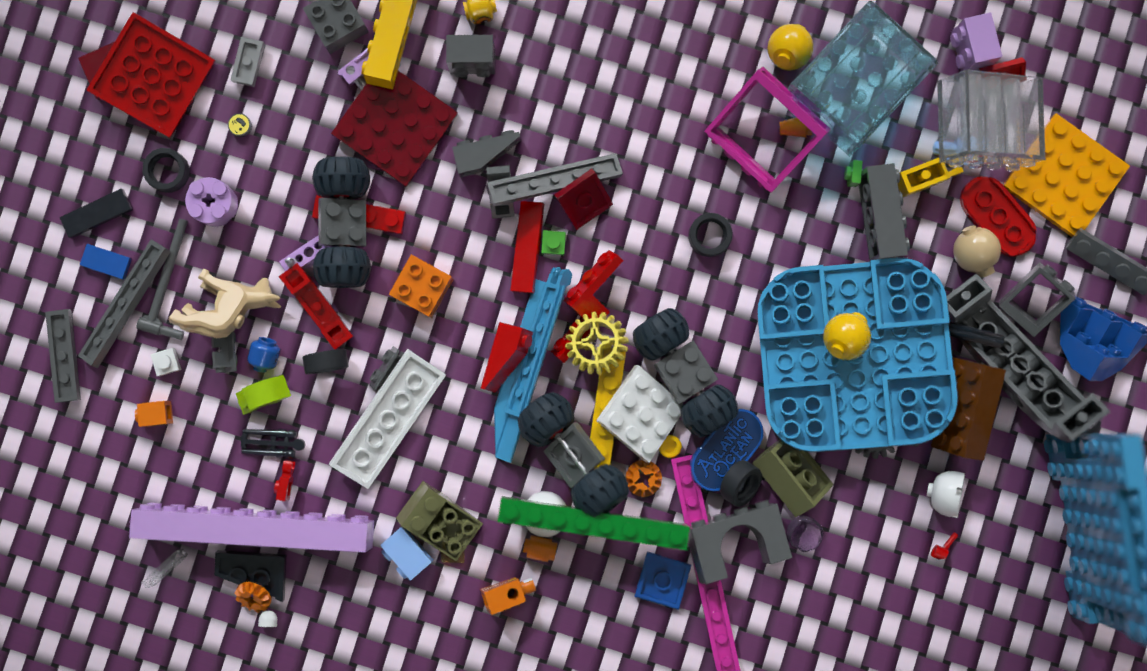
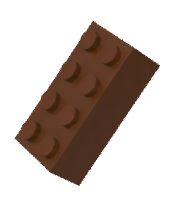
M952 357L956 378L957 406L951 422L939 435L932 439L931 447L963 458L984 461L1006 370Z

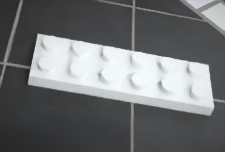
M407 349L329 465L369 489L446 374Z

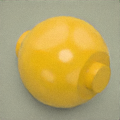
M783 25L777 28L770 36L767 46L768 55L774 65L783 70L799 69L812 56V37L802 25Z
M854 312L842 313L833 317L826 324L823 332V341L828 352L841 360H853L862 356L871 342V331L865 316Z

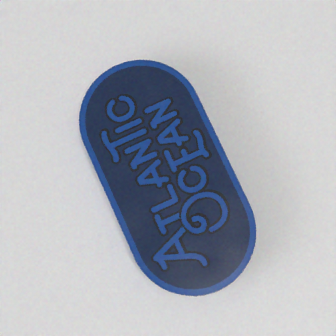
M738 409V414L733 420L709 434L695 451L690 460V474L697 486L704 490H720L722 480L731 466L741 460L748 461L757 450L763 439V426L760 419L753 412Z

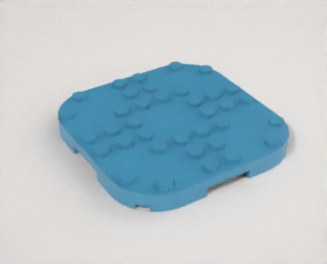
M888 258L870 260V262L796 267L788 269L773 278L763 290L759 300L758 325L766 413L773 431L783 442L795 449L806 452L915 445L931 440L947 427L956 410L957 388L951 353L947 297L943 284L935 273H932L923 266L924 264L912 259ZM842 313H860L867 319V324L871 331V342L868 349L862 356L853 360H841L834 357L828 352L823 341V332L826 324L833 317Z

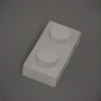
M241 37L230 79L232 82L255 87L265 47L263 41Z

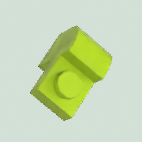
M284 375L259 381L235 393L243 415L264 406L278 403L291 396Z

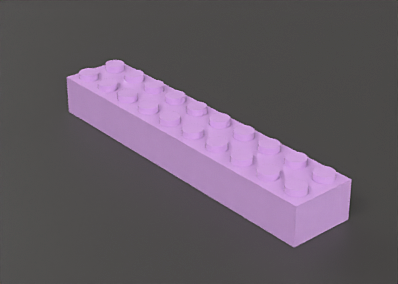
M162 503L140 504V508L131 510L129 538L350 552H367L373 548L374 520H368L369 516L355 515L351 519H346L345 514H332L322 517L323 513L309 512V514L299 516L300 512L286 511L285 513L276 514L277 510H263L253 513L254 509L240 508L230 512V507H216L208 510V506L195 505L185 509L183 504H170V506L162 507Z

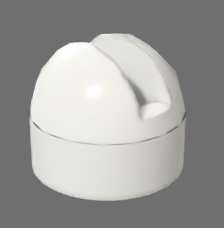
M270 610L264 611L259 617L258 626L277 627V615Z

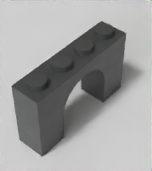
M768 500L755 503V508L748 509L746 506L734 509L735 514L727 516L726 513L712 516L713 520L705 522L704 519L691 522L688 542L699 583L709 584L728 578L721 553V543L727 531L737 525H744L754 533L763 563L774 564L792 558L778 504L769 503Z

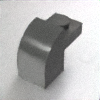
M509 165L486 168L488 182L511 177ZM490 201L492 219L515 217L514 202L492 207Z

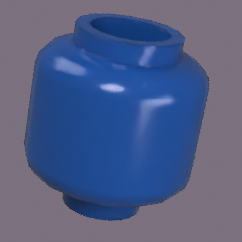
M259 337L258 340L251 343L247 361L250 365L254 366L253 369L255 371L265 373L267 370L276 367L280 347L276 344L275 340Z

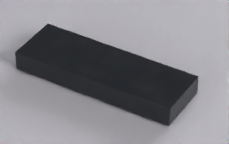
M121 188L59 218L68 238L72 239L132 211L133 208L124 189Z

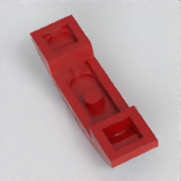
M298 263L278 276L320 328L321 333L334 350L353 337L333 306Z

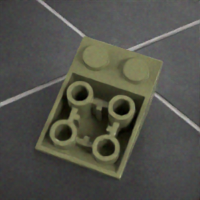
M425 481L421 482L396 517L403 528L455 561L458 560L483 525L481 521Z

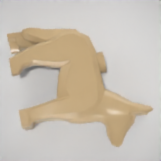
M203 269L198 279L203 281L200 288L217 296L215 310L197 311L192 308L191 304L187 303L181 309L182 313L176 309L169 317V322L179 326L180 329L186 332L198 333L216 339L224 338L230 335L235 328H241L247 310L266 306L281 308V305L275 302L280 297L272 294L267 278H262L255 286L250 287L238 282L215 278L209 274L208 270Z

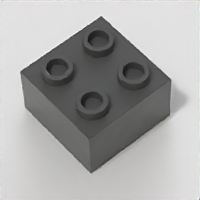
M316 0L303 8L330 54L369 32L351 0Z
M446 35V63L450 74H454L455 77H467L468 74H477L478 77H489L490 74H495V44L493 35Z

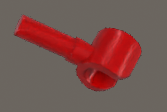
M954 532L943 547L936 544L931 551V556L938 560L945 559L949 554L948 549L956 540L958 534Z

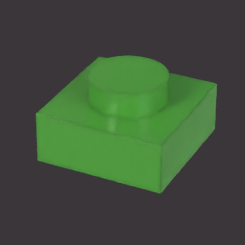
M853 160L849 166H846L844 179L848 180L847 187H857L861 183L863 161Z
M543 230L541 253L564 256L566 232Z

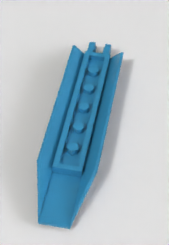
M553 267L547 282L536 279L535 291L530 294L520 325L521 328L533 332L532 344L528 349L527 355L501 385L494 407L495 457L512 463L521 434L518 427V417L531 402L567 286L571 284L572 272L570 269Z

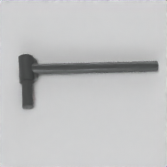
M179 218L169 249L171 252L166 259L149 315L138 319L136 325L138 330L155 335L162 334L182 340L184 337V331L163 326L161 320L158 319V315L188 224L187 220Z

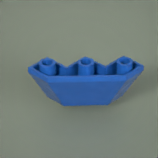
M1075 296L1076 299L1061 312L1060 345L1073 370L1089 381H1103L1122 370L1147 344V327L1135 321L1133 323L1118 317L1117 314L1108 309L1102 310L1087 304L1085 300Z

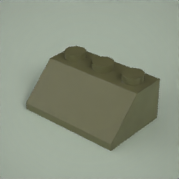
M781 439L766 449L753 462L795 517L815 507L834 485L809 452L795 449Z

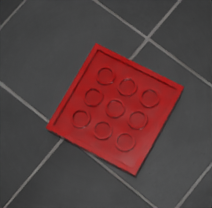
M132 12L88 86L87 91L171 139L216 61Z

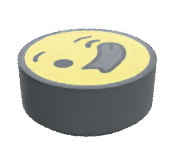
M237 113L230 117L228 129L237 137H245L252 130V122L246 115Z

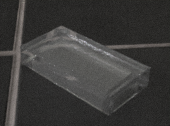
M184 549L175 551L141 583L145 588L155 586L188 557V554Z

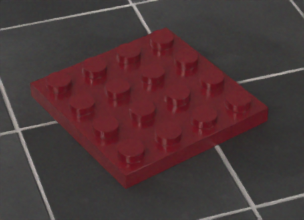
M398 70L393 89L366 83L331 134L407 187L454 121L458 112Z

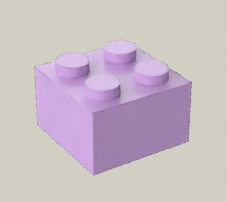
M991 12L964 18L951 32V44L955 47L957 53L956 64L961 69L962 75L993 65L1003 57Z

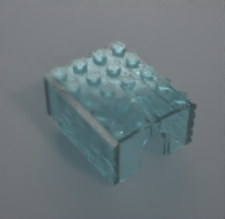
M869 0L790 84L788 90L810 110L820 114L830 124L832 131L828 134L829 139L850 157L935 68L938 61L875 2Z

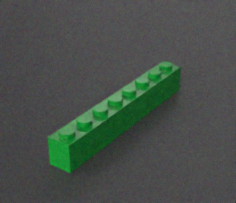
M506 496L501 497L497 521L687 550L690 526L683 523L611 512L601 513L597 517H592L572 506Z

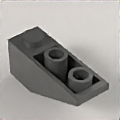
M514 130L502 132L501 136L492 138V135L480 137L479 141L472 143L469 140L458 142L457 146L452 148L459 176L465 177L485 171L487 167L491 166L521 141L519 132L514 133Z

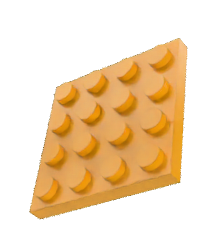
M1056 113L1040 132L1003 186L1009 193L1073 237L1080 228L1086 229L1130 165Z

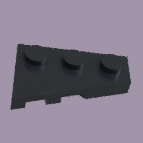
M221 550L215 552V576L238 585L244 582L259 584L276 600L281 602L285 600L286 555Z

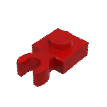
M286 460L283 462L282 476L275 482L274 494H277L276 500H290L294 479L293 473L296 465L295 461Z

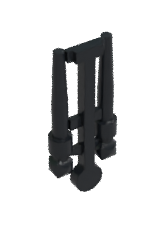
M243 429L241 453L292 459L295 458V451L288 450V447L290 446L300 451L305 448L306 444L303 439L289 442V438H296V430ZM247 434L271 436V441L247 439ZM276 436H278V438H285V440L276 441ZM247 444L270 445V450L246 448ZM276 446H284V449L275 450Z

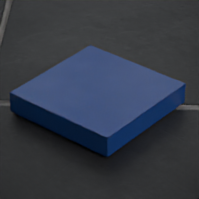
M647 551L634 597L679 610L692 565Z

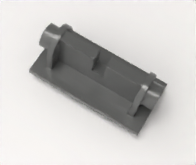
M234 331L224 338L216 339L211 337L212 348L220 347V352H212L213 369L216 370V373L237 371L238 360L235 355L236 335Z
M394 346L391 350L388 349L382 358V365L379 370L375 369L370 377L371 382L369 385L373 389L379 391L404 352H400Z

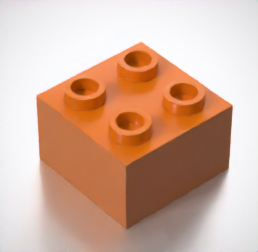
M411 254L389 295L432 318L454 279L452 276Z

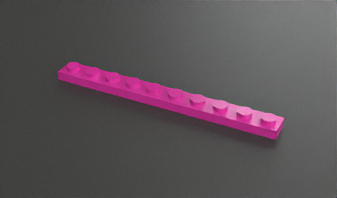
M693 454L670 459L684 524L690 527L693 521L704 519L705 522H708L701 488L695 484L690 474V460ZM693 561L716 671H741L721 580L709 584L699 583Z

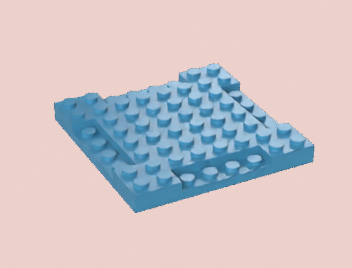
M1083 433L1072 442H1066L1051 434H1046L1044 448L1049 455L1050 462L1047 465L1049 475L1052 476V480L1061 481L1059 495L1064 502L1062 515L1068 529L1066 542L1071 550L1069 563L1072 570L1066 571V578L1064 579L1065 588L1069 592L1070 601L1067 603L1069 613L1073 618L1088 624L1101 623L1124 632L1131 641L1147 647V471L1141 434Z

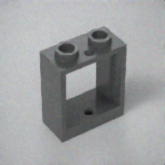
M1041 262L1022 278L999 302V307L1033 337L1076 299L1075 292H1073L1075 288L1067 280L1062 282L1056 277L1057 272L1050 265L1044 266ZM1039 274H1042L1064 295L1040 318L1035 320L1013 299Z

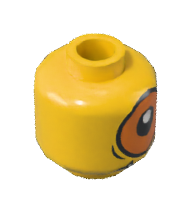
M466 0V2H463L466 19L471 20L472 24L475 25L492 21L493 13L497 12L495 0Z

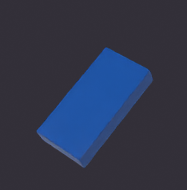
M87 244L79 265L125 280L132 258Z

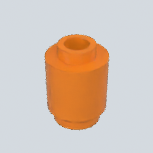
M531 535L530 539H525L523 553H527L526 558L544 562H548V560L554 561L558 543L552 542V539Z

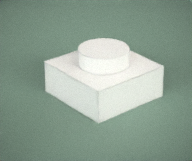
M175 348L150 354L156 376L160 377L181 370Z

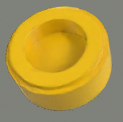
M668 435L660 446L659 452L667 458L676 457L682 448L680 440L676 436Z

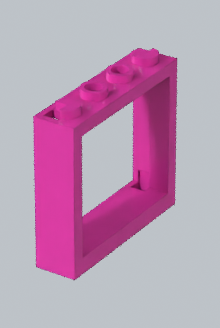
M761 67L706 128L705 132L712 139L711 142L713 144H719L724 149V153L729 159H735L741 165L740 168L744 173L749 176L752 175L758 180L757 184L760 187H764L772 193L831 128L768 70ZM758 82L815 134L813 139L776 178L770 175L719 127Z

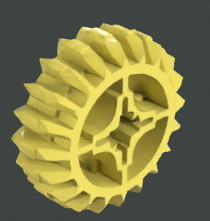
M592 312L591 319L584 314V322L581 323L579 319H576L575 322L578 327L570 326L569 329L574 334L566 335V339L572 341L565 344V347L571 350L567 355L569 358H574L572 361L574 366L580 364L579 369L581 371L587 368L588 373L592 374L596 368L597 374L601 375L602 368L605 367V370L609 373L611 372L609 365L613 364L617 368L619 365L615 360L617 358L622 361L625 359L620 352L628 351V348L622 345L629 342L627 337H622L627 332L625 328L619 329L622 324L620 321L614 323L615 318L612 315L606 320L604 312L600 314L599 318L596 312ZM599 326L610 329L614 333L615 338L602 336ZM591 328L590 335L585 339H581L582 335ZM598 337L602 344H599L600 346L596 350L592 343ZM612 345H614L612 352L603 359L604 351L607 348H612ZM579 349L591 350L595 361L584 358Z

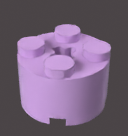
M206 177L194 181L190 184L186 193L185 203L188 213L205 225L211 227L223 226L237 213L238 199L236 194L228 185L216 178ZM212 199H215V203H211V205H209V202L212 201Z

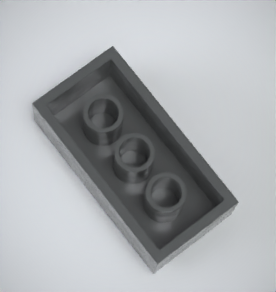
M895 163L868 166L862 170L859 192L869 262L870 260L903 258L908 255L907 251L910 250V242L908 238H905L904 231L907 226L906 217L902 215L901 211L903 195L898 190L900 173L898 169H895Z

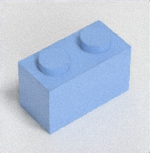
M400 527L380 545L383 548L381 552L388 561L393 560L398 566L396 568L398 573L404 579L408 577L410 581L434 560L411 532L403 527Z

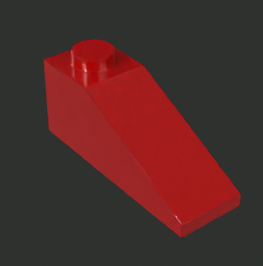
M499 322L481 389L496 393L527 355L528 349L532 344V331Z

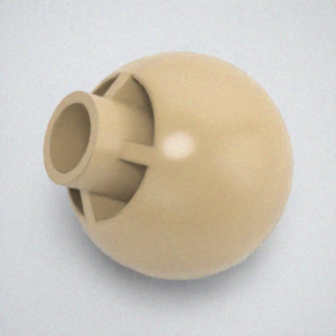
M975 225L964 228L962 230L963 233L957 237L953 247V254L957 264L968 272L977 273L980 278L993 274L995 272L993 265L998 262L1001 255L999 239L993 232L985 228H976Z

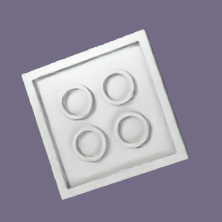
M634 365L596 421L644 462L649 463L680 418L681 408L684 404H678L667 389L639 365Z

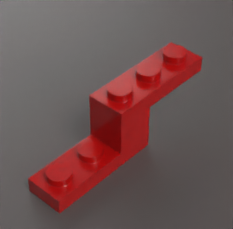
M610 250L600 255L597 263L583 274L582 280L567 292L563 300L580 317L581 323L585 321L583 318L584 314L591 319L592 312H596L598 318L602 312L606 316L610 313L593 296L624 261L619 255ZM573 322V323L571 324V326H573V327H575V328L578 327V325L576 324V322ZM591 328L582 335L581 339H585L590 335ZM570 329L562 338L555 342L554 347L550 351L563 363L569 359L567 353L571 351L565 347V344L572 342L566 339V335L574 334Z

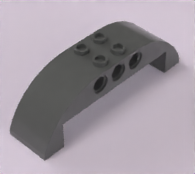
M976 273L946 296L949 322L1005 336L1002 348L960 338L959 340L977 363L1006 370L1002 390L1035 423L1060 440L1066 442L1074 441L1108 415L1110 410L1093 393L1085 398L991 301L992 289Z

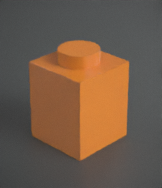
M171 401L137 404L134 415L139 427L173 424Z

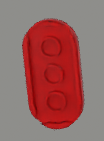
M982 176L972 179L964 186L960 195L963 211L977 228L988 229L997 236L1001 245V254L1015 257L1025 254L1034 246L1037 233L1034 221L1000 181L992 177Z

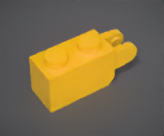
M957 154L946 158L939 157L900 172L898 189L902 193L903 198L943 183L950 179V177L964 172L962 167L954 168L948 172L945 166L947 163L955 162L958 159Z

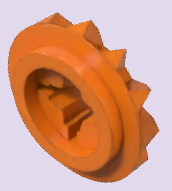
M643 460L634 462L628 468L625 476L629 490L641 497L653 495L660 488L662 482L660 469L651 461L649 463ZM639 469L645 475L653 473V475H651L650 478H648L649 487H647L643 482L635 484V482L638 481V479L640 478V473L638 471Z
M252 582L241 583L234 593L236 601L241 602V607H247L249 611L253 609L257 613L261 610L266 611L272 602L270 593L261 585Z

